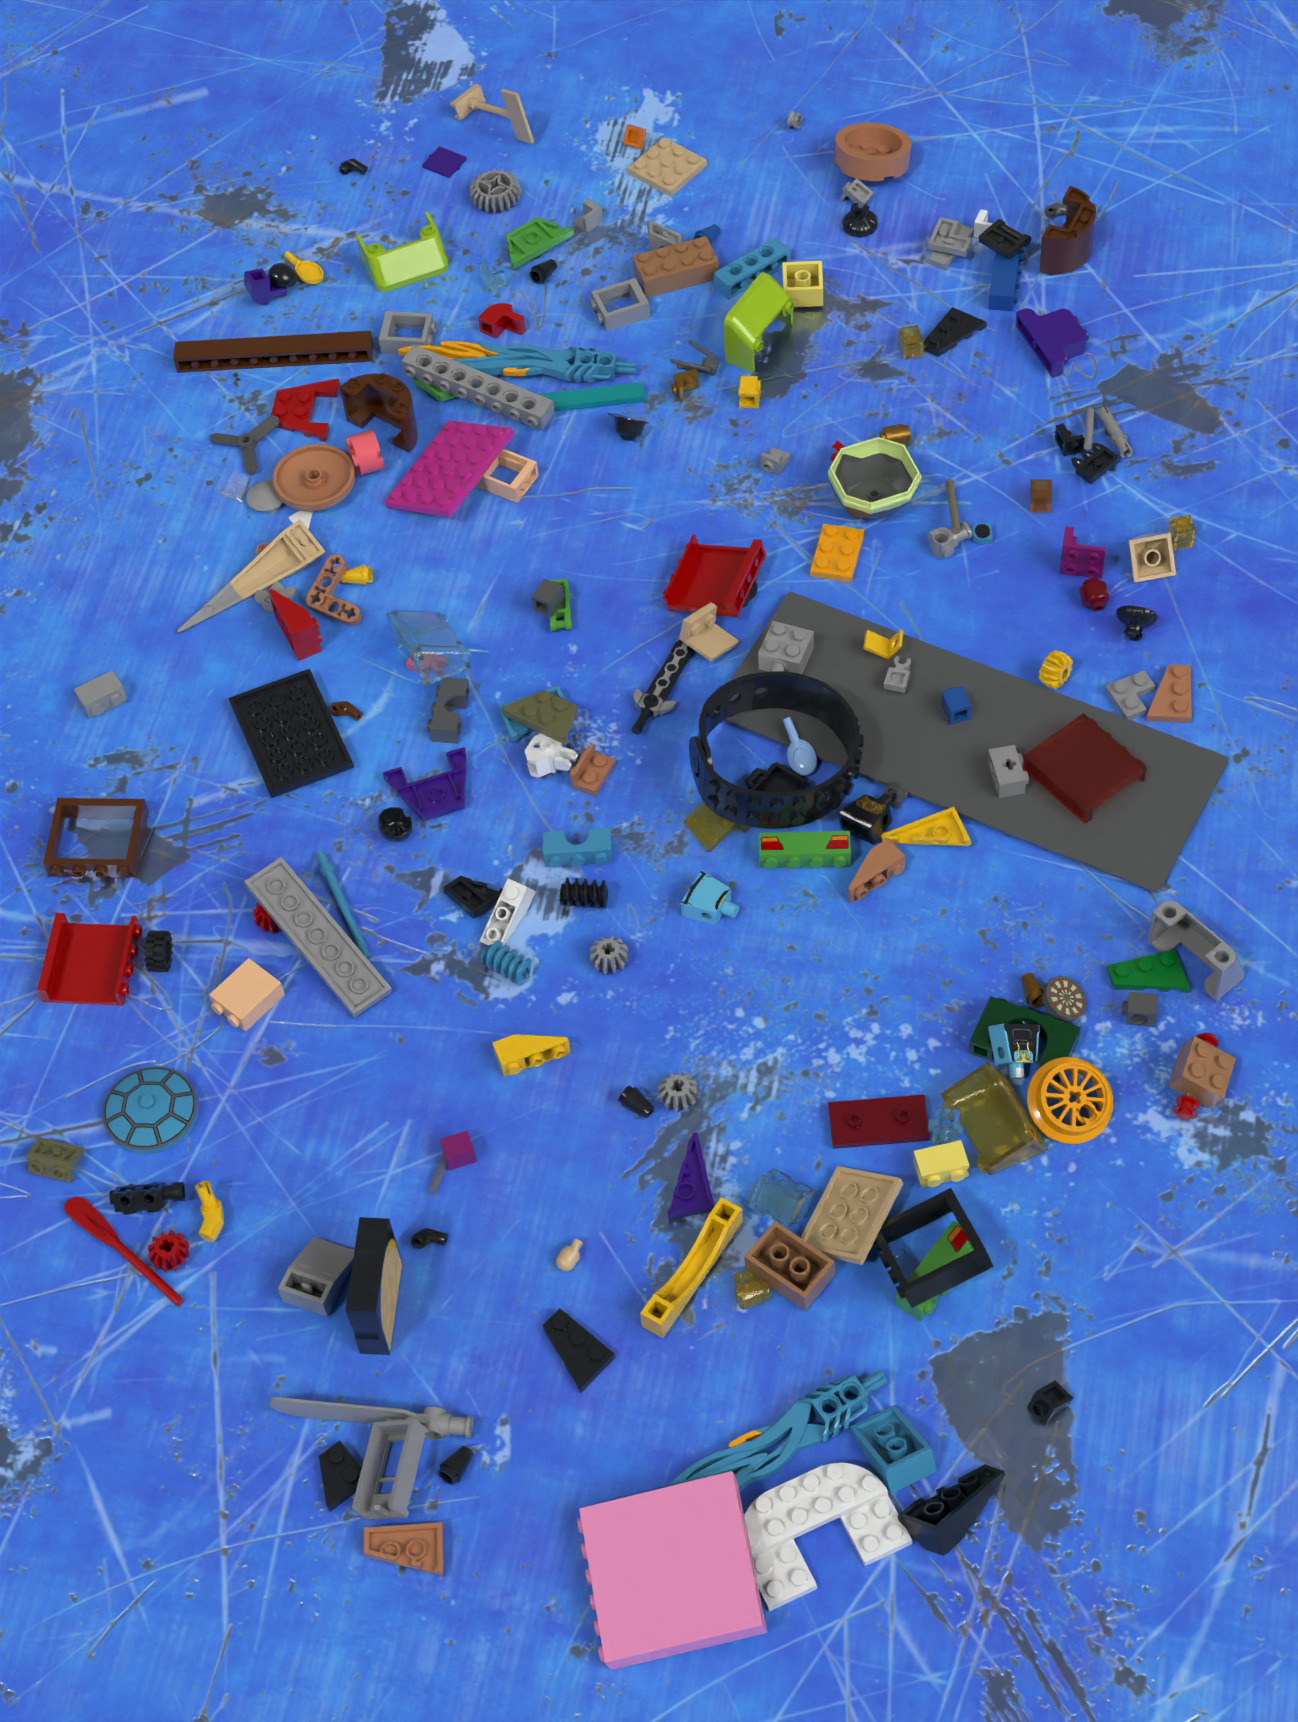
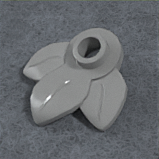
M276 582L270 588L290 600L296 594L295 586L285 589L280 582ZM257 590L255 593L256 602L262 604L265 611L273 612L268 591Z

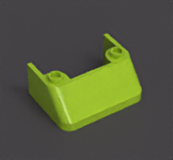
M428 211L425 212L427 226L423 227L419 232L420 240L385 251L381 244L373 243L366 246L360 234L356 235L360 258L378 291L389 292L443 274L449 269L448 258L439 230Z
M761 272L727 313L724 320L725 362L752 373L755 371L754 356L762 350L764 345L762 334L772 321L778 319L790 325L793 323V299L771 275Z

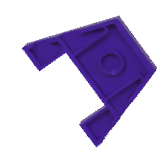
M465 747L446 753L451 771L408 784L402 767L383 772L384 780L422 822L465 809L467 755Z

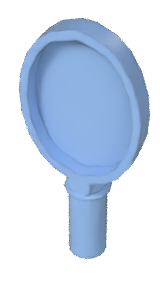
M791 717L785 718L783 723L791 741L787 750L789 765L798 775L803 777L810 776L817 767L816 753L807 741L799 739V734L796 732Z

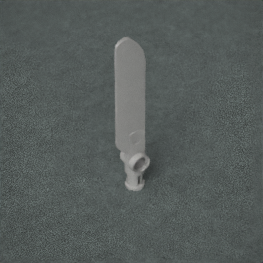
M273 1397L270 1400L271 1408L285 1414L304 1418L373 1424V1422H382L385 1419L405 1420L406 1417H413L429 1429V1432L425 1434V1438L429 1440H441L443 1437H449L450 1434L463 1435L470 1439L473 1432V1415H468V1417L452 1416V1413H447L446 1410L439 1407H426L422 1414L395 1408Z

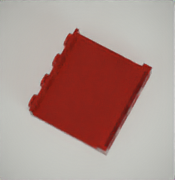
M1084 713L1025 754L1023 760V769L1084 824L1092 820V814L1096 808L1137 778L1141 782L1145 781L1147 768L1140 759H1136L1125 746L1115 741L1109 732H1105L1094 719L1089 718Z

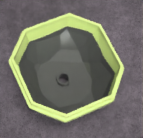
M880 437L841 448L828 470V478L835 498L851 518H862L864 520L891 516L907 506L913 499L922 479L905 445Z

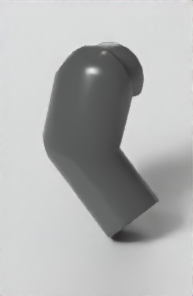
M1059 203L1046 207L1045 215L1048 218H1055L1061 214L1066 215L1067 205Z

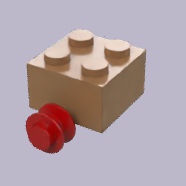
M1210 1033L1198 1034L1180 1046L1168 1084L1172 1089L1184 1094L1176 1098L1178 1105L1173 1107V1112L1179 1119L1184 1121L1197 1117L1195 1110L1199 1109L1200 1104L1211 1108L1224 1099L1236 1058L1218 1049L1219 1042Z

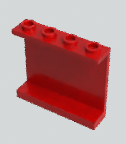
M55 913L37 988L42 1002L124 1006L125 997H128L130 992L129 978L133 977L134 974L133 960L138 956L137 942L142 937V925H139L136 916H131L129 925L69 923L65 913Z

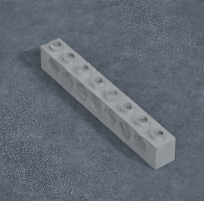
M415 344L402 359L403 372L408 377L440 388L444 392H450L461 399L474 402L478 406H484L495 413H501L515 421L523 422L532 428L543 430L554 415L553 400Z

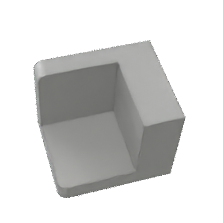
M586 199L583 202L584 214L574 221V226L585 233L591 231L603 222L602 207L592 200Z

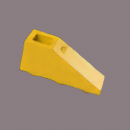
M514 1034L492 1042L495 1057L504 1077L516 1075L522 1070L541 1066L544 1062L560 1059L566 1054L571 1053L567 1037Z

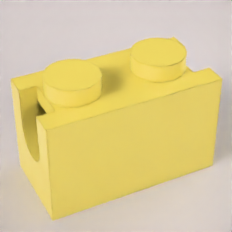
M961 1140L914 1151L913 1163L921 1188L927 1186L937 1187L941 1183L949 1181L959 1182L969 1177L967 1169L970 1165Z

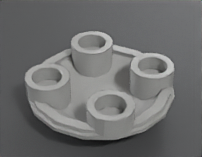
M271 480L254 484L246 495L249 508L263 511L267 514L276 513L278 507L284 503L277 496L273 481Z

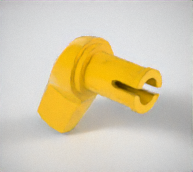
M202 1181L199 1185L195 1186L202 1203L200 1211L204 1218L199 1235L208 1242H214L224 1226L222 1202L215 1197L210 1181Z

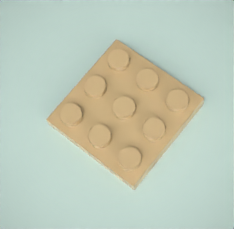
M663 137L627 169L629 175L672 197L707 167L708 164L707 159Z

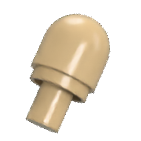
M575 1238L572 1244L562 1248L557 1256L556 1265L561 1271H571L580 1259L578 1251L583 1245L580 1240Z

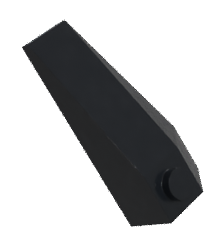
M984 1464L958 1478V1484L947 1489L944 1487L937 1489V1495L925 1501L924 1498H920L914 1501L897 1516L898 1520L925 1550L945 1556L961 1542L1004 1478L1005 1472L1004 1470Z

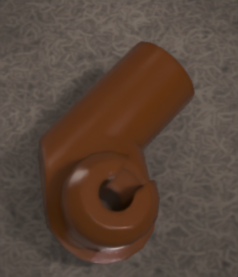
M348 701L334 702L329 708L333 715H349L355 721H359L363 716V713Z

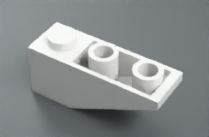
M507 879L480 942L491 945L500 940L503 947L527 913L536 891Z

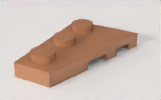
M1168 664L1148 711L1146 721L1191 723V665Z

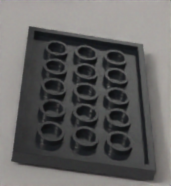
M310 669L228 698L271 798L354 768L351 757Z

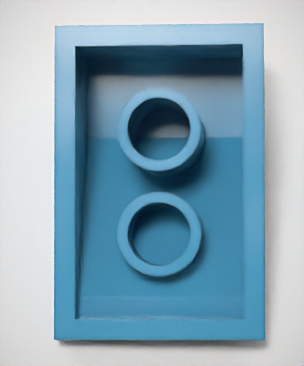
M895 1405L850 1426V1431L871 1467L890 1493H894L937 1472L932 1448Z

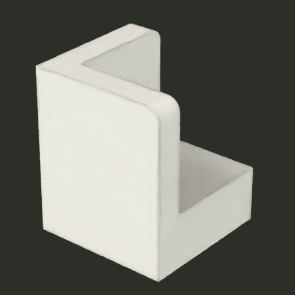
M980 209L974 222V237L979 238V235L993 224L987 222L988 211Z

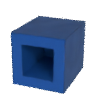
M963 686L949 688L941 692V706L950 725L971 719L972 705Z

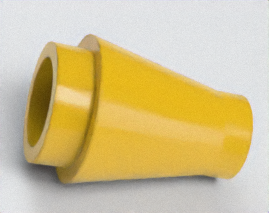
M366 565L346 570L341 582L367 586L368 583L373 581V571L370 566Z

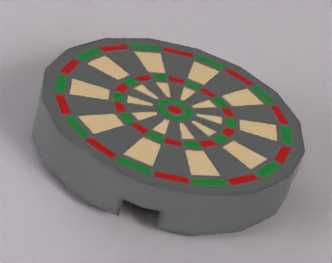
M1057 976L1044 985L1043 1003L1047 1011L1054 1018L1065 1020L1064 1022H1073L1085 1013L1087 1006L1086 996L1082 988L1074 980L1065 976Z

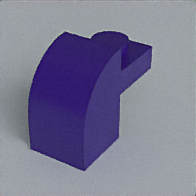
M263 268L244 272V286L257 304L269 305L270 298L287 295V288L279 287L274 283L270 284V279Z

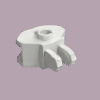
M543 734L534 736L524 750L530 775L537 778L551 772L556 773L557 770L569 771L572 766L571 762L576 761L578 757L576 751L562 747V743Z

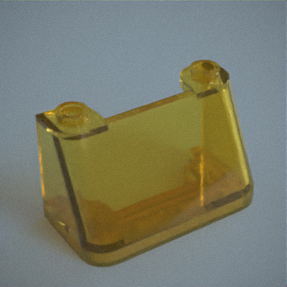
M986 1062L941 1093L945 1101L942 1103L944 1109L950 1116L954 1114L959 1118L979 1153L976 1164L983 1174H996L1048 1150L1046 1142L1011 1083L990 1062Z

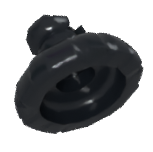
M853 203L851 211L842 220L843 230L854 237H866L873 234L878 227L876 215L869 210L870 207L865 204L863 208H859V203Z
M1121 606L1116 610L1117 618L1126 625L1124 634L1131 641L1142 639L1143 628L1153 625L1158 617L1153 610L1139 606Z

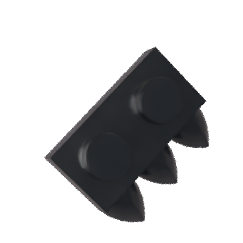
M1092 443L1093 452L1081 451L1084 460L1079 458L1071 459L1072 465L1076 469L1075 474L1089 484H1092L1113 468L1120 460V456L1099 443Z

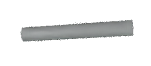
M1092 408L1086 410L1084 448L1086 450L1092 448L1094 409Z

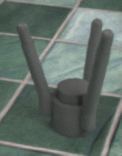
M691 340L688 341L690 345L708 356L707 358L703 357L701 365L674 359L670 360V363L677 364V368L684 370L697 369L698 372L715 376L719 365V360L715 359L716 354L708 352Z

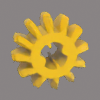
M1051 651L1041 664L1039 680L1049 688H1061L1070 676V672L1073 669V660L1064 652Z

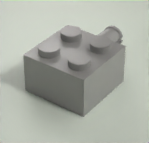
M772 621L758 652L759 670L803 674L814 649V631Z

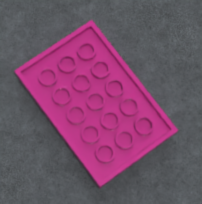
M448 420L384 501L386 507L451 518L515 435L513 429Z

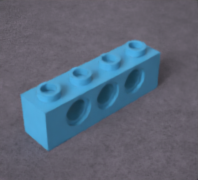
M775 237L714 272V288L730 300L747 290L761 272L773 275L782 270V262H790V250Z

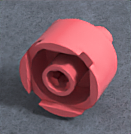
M373 429L346 437L348 452L353 460L356 476L385 469L383 458H380V447Z

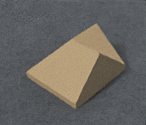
M1170 532L1143 534L1128 540L1134 583L1176 575Z

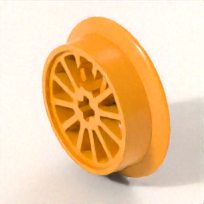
M1061 1057L1045 1063L1033 1075L1027 1091V1105L1035 1125L1046 1136L1065 1144H1080L1097 1137L1108 1125L1113 1112V1094L1106 1077L1094 1065L1079 1058ZM1064 1072L1072 1073L1071 1085ZM1078 1074L1083 1075L1084 1079L1078 1087L1077 1076ZM1059 1075L1064 1087L1055 1082L1052 1078L1054 1076ZM1089 1080L1094 1087L1084 1091L1083 1087ZM1048 1085L1055 1088L1061 1094L1047 1093ZM1094 1090L1098 1094V1098L1086 1096V1094ZM1074 1095L1076 1099L1071 1103L1069 1099ZM1046 1098L1059 1099V1103L1048 1107ZM1092 1103H1097V1105H1098V1111L1096 1110V1107H1095ZM1061 1106L1064 1110L1057 1119L1051 1111ZM1081 1107L1089 1111V1118L1079 1115ZM1068 1111L1070 1112V1125L1062 1123V1119Z

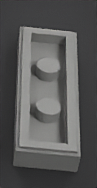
M958 223L955 235L971 238L974 234V229ZM934 251L928 258V263L946 270L957 255Z

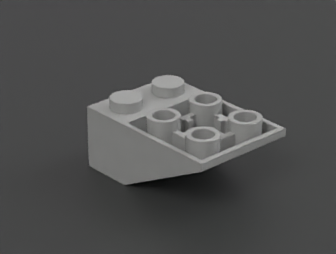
M313 1237L288 1267L278 1287L282 1301L328 1317L352 1269L354 1250Z

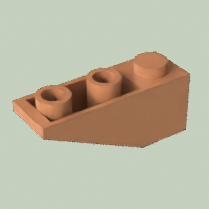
M889 838L868 852L848 887V901L850 903L863 899L868 892L874 888L881 887L888 879L900 875L905 869V855Z

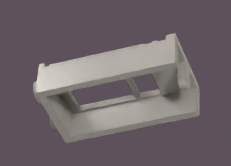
M406 1417L405 1420L385 1419L382 1422H373L351 1510L364 1519L408 1518L409 1511L407 1507L409 1505V1498L411 1497L425 1434L429 1432V1429L420 1424L418 1419ZM404 1441L396 1477L382 1478L391 1442ZM381 1482H394L392 1493L378 1494Z

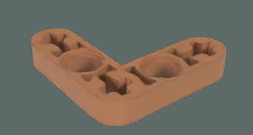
M335 554L327 559L307 594L306 602L317 613L346 625L356 626L362 620V613L359 608L332 596L347 570V563L341 555ZM334 564H341L340 566H336L335 568L333 567ZM329 578L332 580L328 587H322V582L325 579ZM318 598L320 599V602H315V603H313V600H314V599H315V600H317ZM339 604V609L336 612H329L331 605ZM344 611H346V612L349 613V614L355 613L356 616H355V617L351 616V617L349 618V617L347 616V614L344 613Z

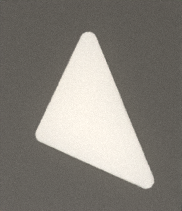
M300 510L289 516V520L294 524L300 519L309 529L313 511Z

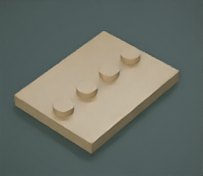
M837 1166L800 1238L831 1259L863 1265L903 1185L902 1180L898 1177Z

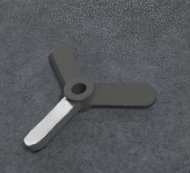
M272 415L249 433H244L241 436L214 433L210 436V440L212 443L240 447L243 453L246 472L253 475L258 470L255 453L256 443L279 425V419L277 416Z

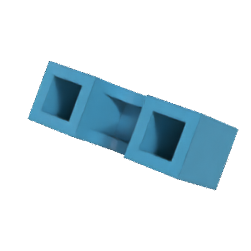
M588 829L586 841L578 845L567 841L565 831L543 832L545 867L556 868L570 865L582 866L585 864L602 865L613 863L611 829Z

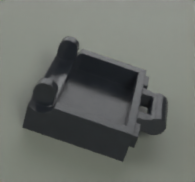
M778 762L773 763L768 768V771L756 768L745 779V784L748 788L764 792H789L811 787V784L802 776ZM761 776L762 778L756 784H754L756 780Z

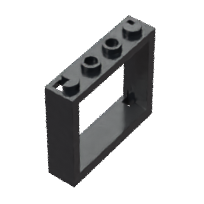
M951 1188L884 1221L873 1243L877 1253L883 1252L879 1257L885 1268L891 1267L887 1272L893 1284L899 1283V1286L895 1288L900 1298L906 1297L911 1308L994 1267L984 1245ZM952 1212L973 1251L907 1283L888 1244Z

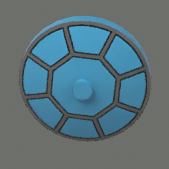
M147 1067L131 1072L112 1087L103 1105V1122L110 1138L122 1149L136 1154H156L176 1146L188 1136L198 1117L199 1102L192 1084L181 1073L164 1067Z

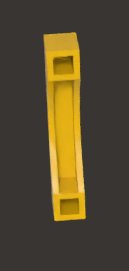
M722 1197L719 1199L708 1215L696 1242L681 1266L669 1281L652 1295L641 1311L642 1327L664 1338L742 1225L743 1212L741 1207Z

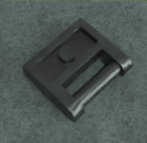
M998 219L979 235L978 242L1010 259L1023 247H1027L1032 237L1027 234L1023 235L1006 225L1005 221Z

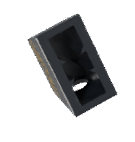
M867 794L861 796L838 812L841 829L850 831V834L874 845L892 823L890 806L893 804L891 797L887 794H883L879 799Z

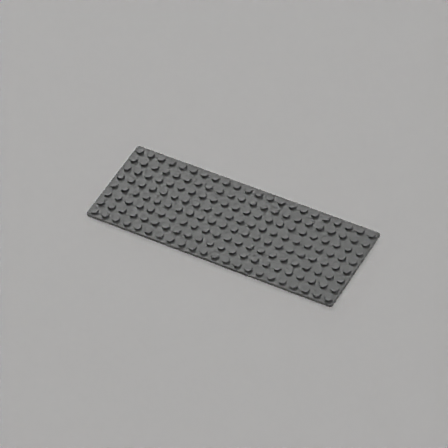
M793 592L787 593L730 680L732 681L748 674L767 672L759 670L758 652L772 621L814 631V649L803 675L818 679L835 689L848 702L855 716L859 719L860 734H863L864 738L863 748H859L863 752L860 765L856 764V766H860V776L888 787L891 782L895 781L899 787L906 789L910 796L943 809L955 807L958 815L1154 893H1158L1162 889L1229 760L1227 756L904 634L902 647L887 660L863 649L865 632L869 630L891 639L897 631ZM896 656H899L900 664H905L908 658L911 659L910 679L905 693L884 689V681L889 667L894 668ZM963 686L972 705L971 719L950 725L941 706V692L949 688ZM759 688L755 693H764L767 688ZM739 694L734 695L730 701L735 700ZM781 708L756 709L741 712L724 720V722L789 747L791 741L783 720L791 717L796 732L799 734V739L807 741L813 747L817 759L840 768L849 759L842 742L832 729L817 718L799 711ZM1015 745L1017 753L1022 754V769L1028 773L1029 784H1026L1025 794L998 798L988 766V749Z

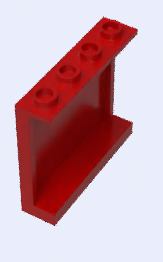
M692 535L689 543L686 544L682 557L678 561L674 574L671 575L667 588L663 592V601L668 611L695 613L712 602L718 606L716 615L738 617L767 555L762 541L753 539L750 548L699 544L696 535Z

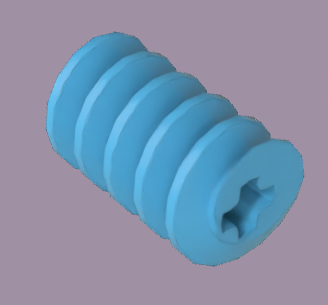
M500 940L488 945L481 954L480 962L483 965H487L488 968L494 969L496 973L508 978L511 982H516V985L522 986L530 975L532 960L530 958L524 960V955H517L515 949L509 952L510 947L508 945L502 947Z

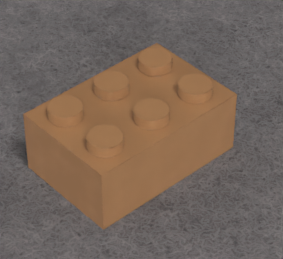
M776 1221L771 1224L744 1256L745 1270L804 1311L808 1309L835 1276L834 1260Z

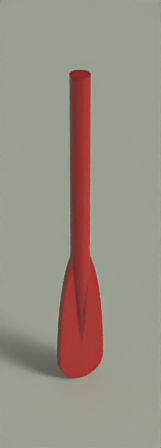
M73 1197L65 1203V1213L74 1222L96 1239L113 1247L177 1307L183 1304L184 1299L120 1241L110 1224L86 1199Z

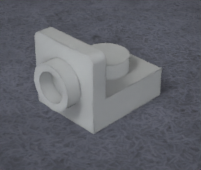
M856 178L852 184L848 182L841 190L843 195L840 199L843 201L846 197H849L854 203H859L858 206L862 208L874 192Z
M772 447L768 454L762 453L760 455L761 469L779 476L791 460L790 454Z

